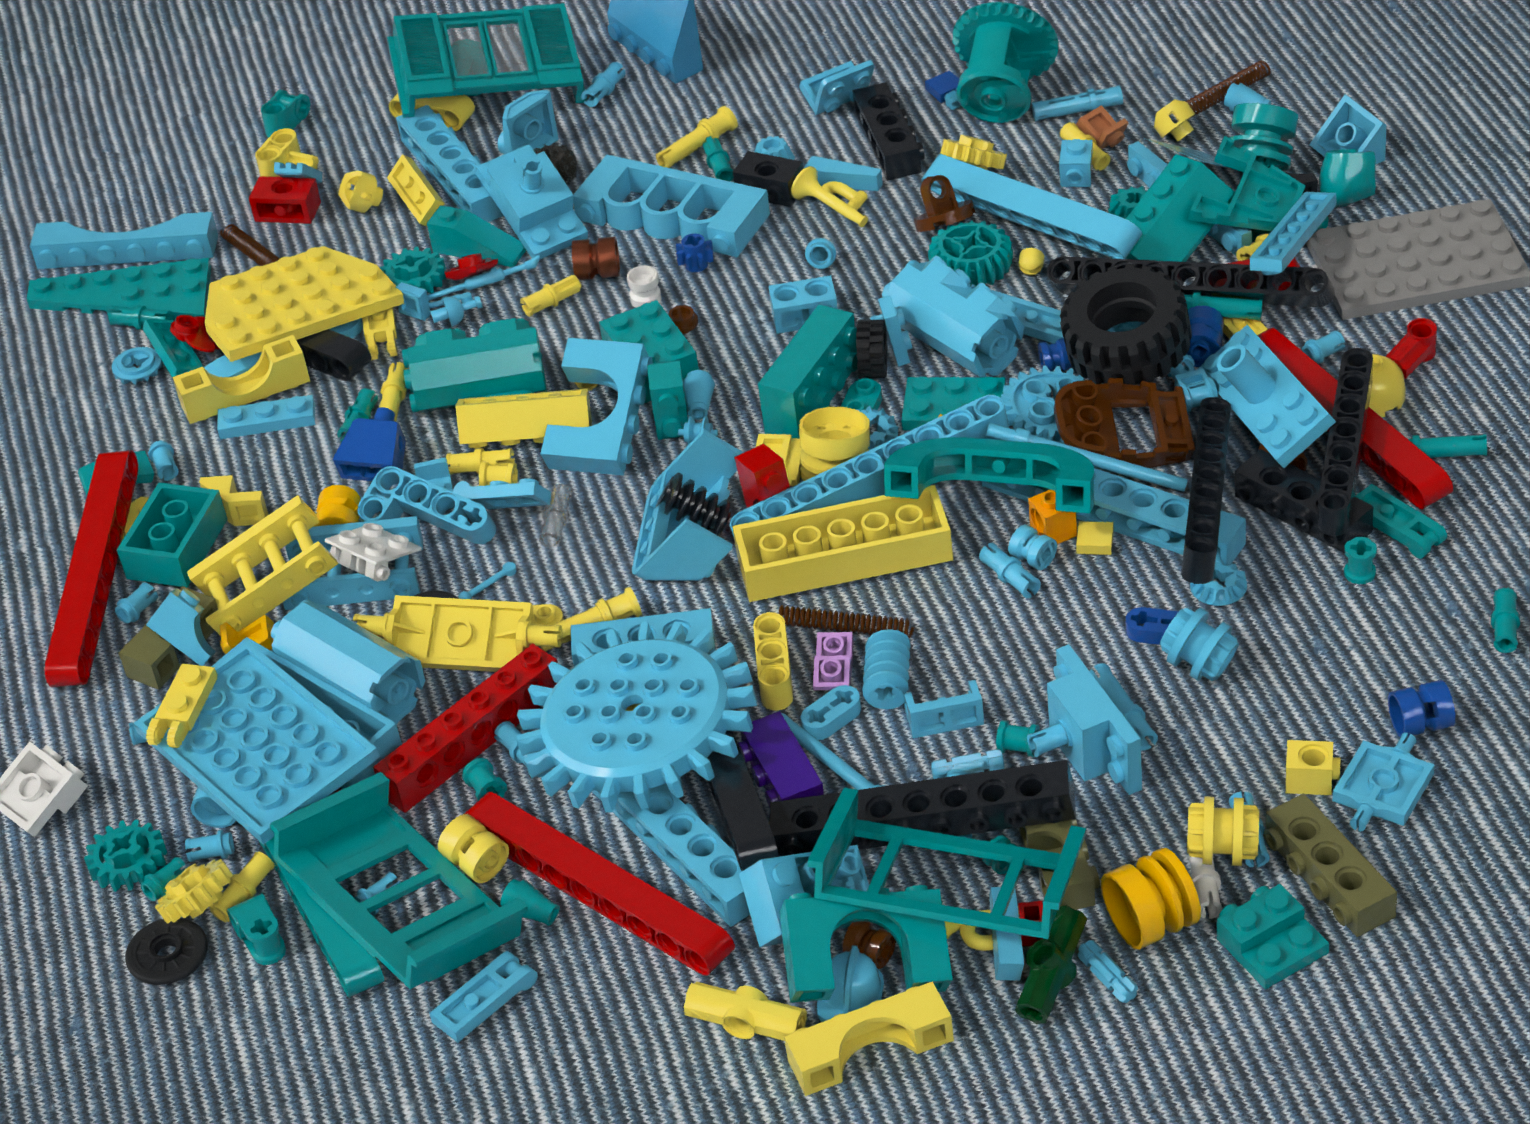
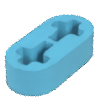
M847 685L838 686L830 690L802 711L800 716L802 728L817 740H824L830 737L860 714L861 701L858 690Z

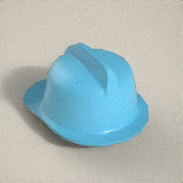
M852 945L849 952L837 954L832 958L835 990L829 1000L817 1001V1016L821 1022H824L838 1014L854 1011L882 999L884 987L883 974L877 969V966L870 957L859 952L857 946Z

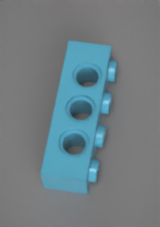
M711 608L571 625V652L574 667L580 663L575 648L576 644L582 642L590 648L593 654L609 648L607 644V630L613 628L620 636L622 643L638 640L641 622L649 623L654 639H666L674 622H681L686 635L684 643L690 644L705 628L711 630L715 642ZM716 644L715 647L708 653V655L716 651Z

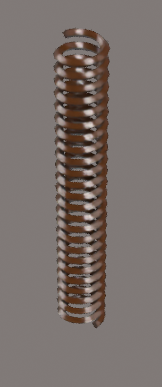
M1260 60L1185 102L1190 105L1195 115H1198L1202 111L1209 109V107L1223 101L1232 83L1238 85L1243 83L1249 87V85L1256 83V81L1258 82L1269 76L1271 69L1266 62Z
M234 224L226 226L224 231L220 230L223 239L260 266L276 262L280 259Z
M783 605L779 608V614L782 617L784 615L785 624L787 626L792 625L793 627L797 625L798 627L803 626L805 628L808 626V628L813 627L820 630L824 628L831 631L834 629L836 631L841 630V632L846 630L847 632L852 631L855 633L857 631L858 634L862 632L863 634L868 633L871 635L881 631V624L882 630H886L887 621L888 629H892L893 625L892 616L889 617V620L887 616H884L882 623V616L879 615L877 619L874 614L871 622V615L868 614L866 618V615L863 613L860 621V614L857 613L855 617L853 612L850 614L849 622V613L846 612L844 616L843 611H841L837 628V610L833 615L832 610L827 612L825 609L822 614L821 609L817 611L814 608L811 614L810 608L806 611L805 607H803L800 614L799 606L796 610L794 606L789 608L788 605L785 607V610ZM827 614H828V625H827V627H826ZM897 617L894 619V630L898 628L899 620ZM901 618L899 621V631L903 632L904 619ZM907 618L905 620L904 634L910 639L913 635L914 627H911L908 635L910 621Z

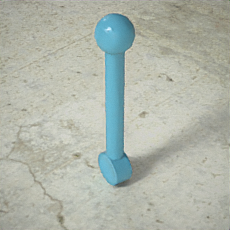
M507 562L503 564L501 571L470 591L461 592L458 598L471 599L504 576L514 575L517 572L515 563Z

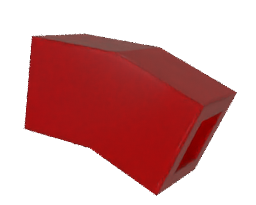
M1043 901L1018 903L1019 918L1042 922ZM1021 935L1022 946H1032L1035 942L1043 939Z

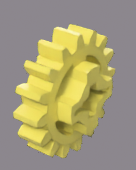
M960 135L959 141L943 139L940 154L985 170L988 167L1004 169L1007 154L993 150L994 143L967 135Z
M214 859L206 866L205 864L197 866L195 863L167 883L165 886L167 890L165 892L166 895L158 899V904L155 905V908L167 924L171 921L174 923L181 917L191 916L193 919L201 915L213 903L220 900L223 896L221 892L224 890L223 886L230 883V878L233 874L222 859L217 861Z

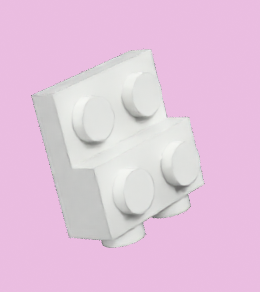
M29 741L0 777V811L35 837L57 809L66 814L88 785L80 780L84 773L69 761L64 766L59 764L63 757L49 746L45 745L41 750Z

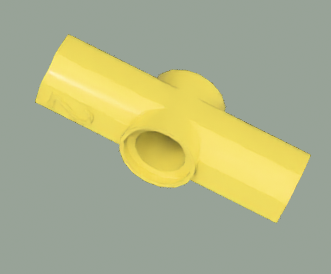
M695 982L690 984L686 992L685 1016L720 1024L729 1034L740 1039H750L755 1034L785 1041L784 1036L804 1028L807 1020L806 1009L768 1000L762 991L752 986L744 985L740 986L736 991Z

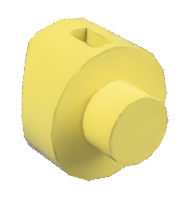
M1174 99L1156 113L1154 128L1161 138L1171 133L1178 142L1194 131L1188 120L1195 115V112L1187 102ZM1173 114L1178 122L1174 124L1169 115Z
M353 171L344 175L338 195L348 209L365 213L371 206H379L383 197V189L377 187V180L374 175L362 171ZM351 184L355 185L353 190L350 189Z

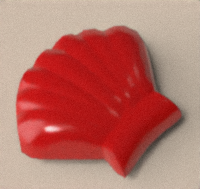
M481 253L458 258L459 266L444 272L447 279L453 281L462 280L495 267L498 259H482Z

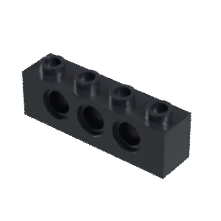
M887 82L852 90L855 116L886 180L889 181L922 173L921 160L925 159L923 145L921 142H916L913 125L908 126L905 109H900L897 93L891 92Z
M1259 449L1235 470V497L1345 553L1347 541L1355 537H1367L1373 532L1374 506L1357 497L1354 498L1351 524L1346 533L1339 536H1330L1321 532L1318 528V496L1321 479L1291 464L1283 468L1270 453Z

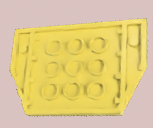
M325 246L314 247L306 252L291 257H282L276 262L255 266L248 271L236 275H227L220 280L211 282L209 285L205 327L208 335L229 361L233 362L262 352L263 345L291 335H294L295 339L298 340L404 304L403 293L395 288L396 285L376 264Z

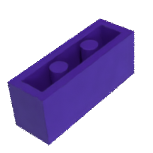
M780 711L752 721L753 729L751 732H740L742 741L737 744L745 763L750 762L752 765L751 772L758 787L764 786L769 808L770 802L824 795L822 781Z

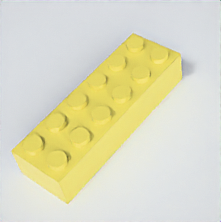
M935 485L926 487L919 499L882 495L732 526L736 554L749 602L953 561L951 530Z

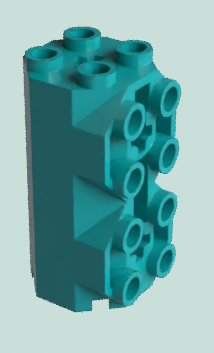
M523 318L489 322L482 325L476 337L470 338L466 336L465 331L458 328L426 332L416 338L413 347L402 350L404 366L409 368L403 370L405 385L407 389H410L411 393H414L409 394L412 413L453 408L456 406L458 399L484 397L494 393L522 389L531 390L534 393L547 392L538 332L536 327H531L529 322Z

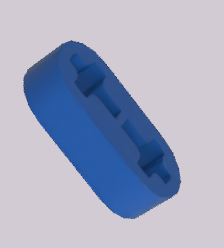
M1146 607L1132 609L1126 615V634L1128 638L1136 642L1160 645L1166 629L1179 611Z

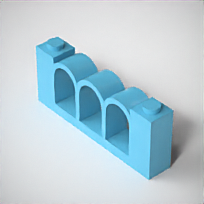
M608 154L573 194L575 213L582 222L600 226L607 222L611 227L625 231L644 227V231L656 239H671L680 235L683 239L688 234L696 233L702 235L705 241H712L713 252L733 257L740 255L770 215L766 189ZM631 191L643 194L632 202L622 203ZM667 200L681 202L671 210L659 211ZM705 208L718 211L708 219L696 220Z

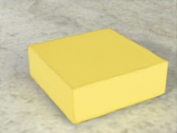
M1079 521L1076 553L1111 555L1114 533L1113 522Z

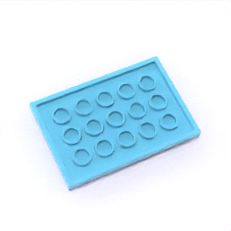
M249 641L213 666L218 675L217 680L192 730L188 731L184 741H182V745L178 748H172L167 745L168 729L158 745H152L262 844H265L274 837V832L270 829L271 822L329 796L380 758L377 747ZM161 704L133 723L137 733L146 741V730Z

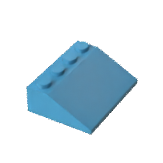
M610 0L607 12L609 21L608 33L614 41H618L629 52H633L644 63L655 68L662 76L667 77L675 84L704 70L694 0Z

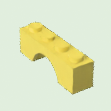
M294 335L263 345L262 353L256 364L243 374L234 377H218L209 373L204 367H200L172 377L181 407L190 424L218 415V409L246 405L310 382L303 352Z
M933 981L921 986L911 987L905 992L883 1000H876L862 1008L845 1014H838L827 1021L810 1027L800 1028L794 1033L784 1036L788 1062L805 1096L842 1083L843 1071L848 1059L857 1050L869 1044L893 1042L909 1048L916 1054H920L954 1041L952 1016Z

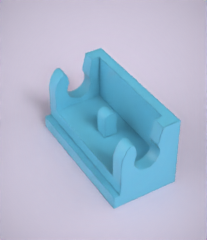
M976 680L968 681L970 689L968 694L949 698L941 697L938 700L918 704L914 703L911 692L904 693L906 702L904 703V708L912 737L918 738L984 725L983 701Z

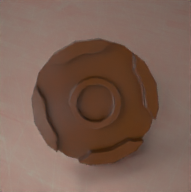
M943 175L930 176L923 180L920 187L926 213L914 218L917 232L934 230V225L940 226L945 224L948 226L971 217L976 211L972 200L957 202L952 185L947 177ZM934 181H937L942 188L941 195L938 198H935L931 193V185Z

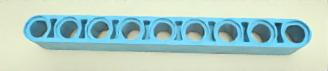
M939 154L921 179L923 182L927 177L943 175L949 179L958 202L972 200L974 208L1114 259H1126L1142 236V231L1127 219L943 154ZM934 181L931 185V191L941 195V185Z
M996 395L983 396L738 512L730 520L733 537L732 526L885 494L884 463L892 453L904 446L924 440L948 437L998 440L986 436L989 423L1009 428L1003 399Z

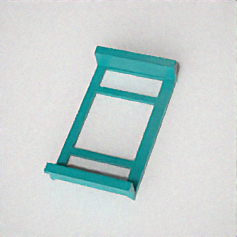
M843 788L808 858L807 867L815 868L814 898L1049 939L1054 918L1062 903L1073 869L1076 867V861L1086 836V828L1071 825L1060 854L857 819L859 790ZM854 836L889 842L867 891L831 885ZM903 844L1010 862L991 913L881 894ZM1024 865L1054 870L1043 900L1042 922L1005 916Z

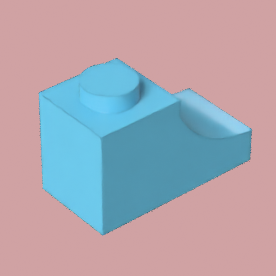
M176 588L169 593L146 626L197 664L204 666L216 652L207 643L201 631L200 615L204 608L199 605L200 599L194 593L185 588L182 591Z

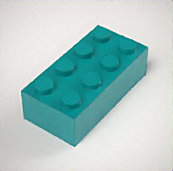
M818 304L760 380L758 389L765 434L791 435L792 438L800 439L799 424L802 417L815 409L829 407L836 393L843 389L845 381L850 374L857 370V328L855 327L854 313Z

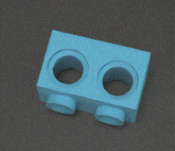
M831 275L768 286L777 334L799 330L818 304L838 309Z

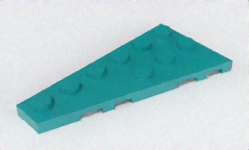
M191 258L185 261L170 263L161 262L154 265L130 266L122 269L99 270L97 272L69 274L52 278L42 277L36 280H29L27 302L30 309L65 311L70 307L80 308L81 312L86 314H93L94 310H104L108 315L109 312H115L110 310L111 306L127 308L146 306V309L171 310L173 320L179 315L205 317L211 264L209 258Z

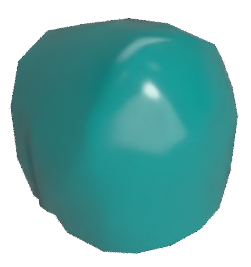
M1340 149L1326 152L1320 170L1319 188L1320 192L1336 193L1335 208L1351 205L1375 194V153L1372 151L1358 152L1357 149Z

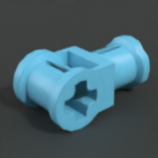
M1186 354L1181 361L1184 362L1185 366L1180 363L1176 368L1171 367V372L1168 376L1175 380V386L1182 387L1187 413H1189L1192 408L1200 406L1203 399L1210 397L1218 398V392L1211 376H1207L1203 368L1196 370L1193 358Z

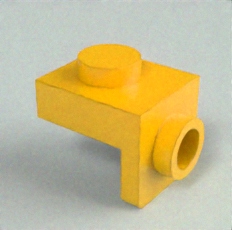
M265 614L240 631H236L227 622L220 625V646L223 652L227 654L246 637L271 650L274 640L271 637V630L274 621Z

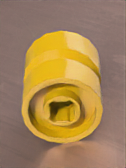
M331 485L324 488L320 492L316 510L319 523L314 527L359 522L358 505L361 501L360 495L354 489L343 485Z

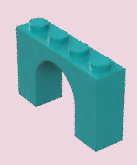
M926 885L910 886L905 891L890 892L888 888H883L881 892L884 895L942 905L940 889H928ZM810 893L793 894L789 899H785L779 913L790 1003L830 999L835 990L830 950L831 935L843 925L856 921L875 923L886 929L895 938L902 955L906 990L933 981L937 991L944 992L953 980L945 921L816 899Z

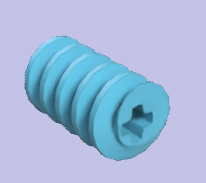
M893 629L878 631L872 634L865 644L863 697L867 703L875 708L893 709L905 703L904 693H907L909 688L908 670L910 668L911 643L909 637L901 631Z

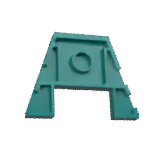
M1224 136L1214 162L1241 171L1244 174L1230 204L1198 193L1190 210L1188 220L1272 232L1303 195L1306 185L1274 165L1270 168L1255 160L1257 156L1255 153L1248 149L1242 152L1233 146L1234 140Z

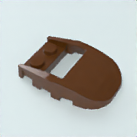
M1109 378L1108 383L1094 384L1092 380L1075 381L1063 386L1056 395L1054 404L1056 425L1060 437L1066 445L1147 468L1189 461L1193 455L1195 447L1181 386H1175L1174 392L1159 391L1156 388V383L1141 381L1139 386L1123 384L1122 378ZM1112 407H1149L1157 448H1154L1153 452L1137 453L1135 449H1122L1120 452Z

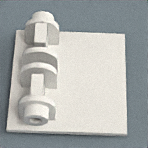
M365 523L362 527L341 531L340 534L325 538L324 541L332 545L330 553L337 560L338 564L357 571L359 574H364L377 582L385 581L389 578V561L421 551L422 547L409 542L407 537L383 530L381 525L375 523Z

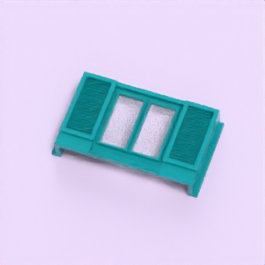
M565 3L522 6L520 9L437 15V13L393 17V36L387 37V43L403 118L415 117V99L571 86L576 104L584 103L587 100V97L584 100L581 98L582 92L585 91L584 81Z

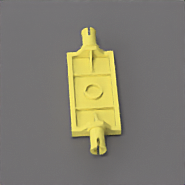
M395 595L393 609L389 613H385L384 616L354 614L353 621H357V625L378 637H383L385 641L420 660L422 668L496 672L531 644L560 648L562 641L558 640V638L562 639L563 637L561 625L532 624L534 607L528 602Z

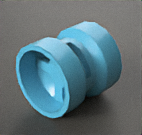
M1024 524L1013 533L1009 541L1008 551L1010 555L1019 560L1026 559L1027 563L1033 568L1043 570L1054 559L1057 551V542L1048 535L1043 534L1040 536L1035 528Z

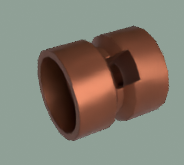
M616 236L598 238L596 243H592L590 239L572 241L573 270L578 280L593 279L596 274H599L602 278L620 276V259Z

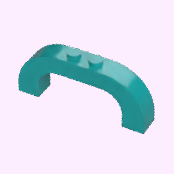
M966 437L936 438L904 446L892 453L884 463L885 496L919 499L924 489L934 483L946 480H972L1032 485L1054 490L1056 492V511L1091 513L1094 506V466L1092 462L1084 455L1061 446Z

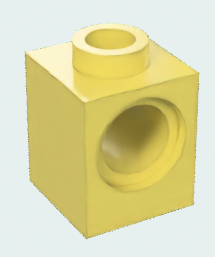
M1287 740L1286 793L1332 795V780H1340L1341 758L1333 757V742Z

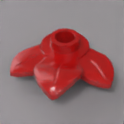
M179 315L171 323V333L178 340L186 342L194 349L203 352H214L215 349H220L206 332L205 317Z

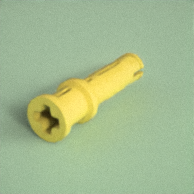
M722 106L709 119L703 118L700 120L695 130L656 154L658 164L662 167L670 168L703 146L707 137L711 136L712 139H719V136L726 131L735 130L738 127V122L734 113L728 107Z
M627 587L624 589V593L606 601L603 598L599 599L595 603V607L557 622L554 626H562L563 637L562 639L558 638V640H561L563 644L571 641V625L626 619L633 615L639 617L642 616V612L631 587ZM540 646L541 649L545 652L552 648H555L550 646Z

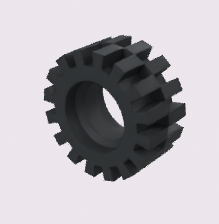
M858 320L856 348L859 379L887 377L888 345L885 320Z

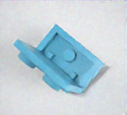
M872 60L854 66L852 61H849L800 81L799 88L815 115L825 111L829 113L844 103L853 102L852 90L869 86L875 65Z

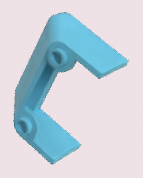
M703 429L662 472L651 486L647 495L632 574L643 580L700 581L704 577L708 578L711 576L716 565L732 550L733 544L701 527L700 522H692L687 515L678 522L676 520L677 509L672 510L666 515L664 514L666 503L662 502L657 507L656 504L669 480L675 474L681 473L683 474L682 485L689 479L695 481L694 492L701 486L706 487V498L712 493L718 494L717 505H719L723 500L728 499L730 490L727 489L729 479L737 471L734 457L744 452Z

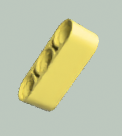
M398 93L389 103L390 113L395 118L402 115ZM467 95L415 99V109L428 105L435 114L439 113L448 128L452 127L454 131L460 130L475 111L474 102Z
M767 612L759 615L753 624L757 676L763 706L769 710L779 711L787 708L793 702L789 647L784 618L778 613Z

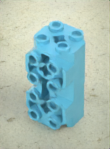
M934 256L930 261L919 263L916 260L909 261L905 268L884 287L882 297L891 296L894 308L901 306L906 325L900 327L979 377H987L985 373H989L992 376L999 375L1016 358L1019 349L1014 345L1016 339L1022 340L1025 326L1014 314L1017 310L1014 303L1005 296L999 298L984 283H979L975 288L971 289L968 286L971 283L970 278L962 270L956 269L954 271L948 267L938 256Z
M303 600L286 614L282 620L277 621L271 630V637L274 639L271 646L275 654L387 717L396 724L415 708L418 701L414 696L417 687L422 690L426 681L421 661L323 604Z

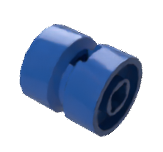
M1195 306L1188 309L1192 338L1187 355L1193 358L1194 367H1200L1210 355L1216 353L1222 347L1224 319L1220 312L1209 306Z
M1443 680L1421 684L1418 691L1408 687L1389 692V714L1393 727L1400 738L1406 732L1408 737L1410 734L1413 736L1423 734L1425 727L1435 731L1454 726V703L1449 688Z

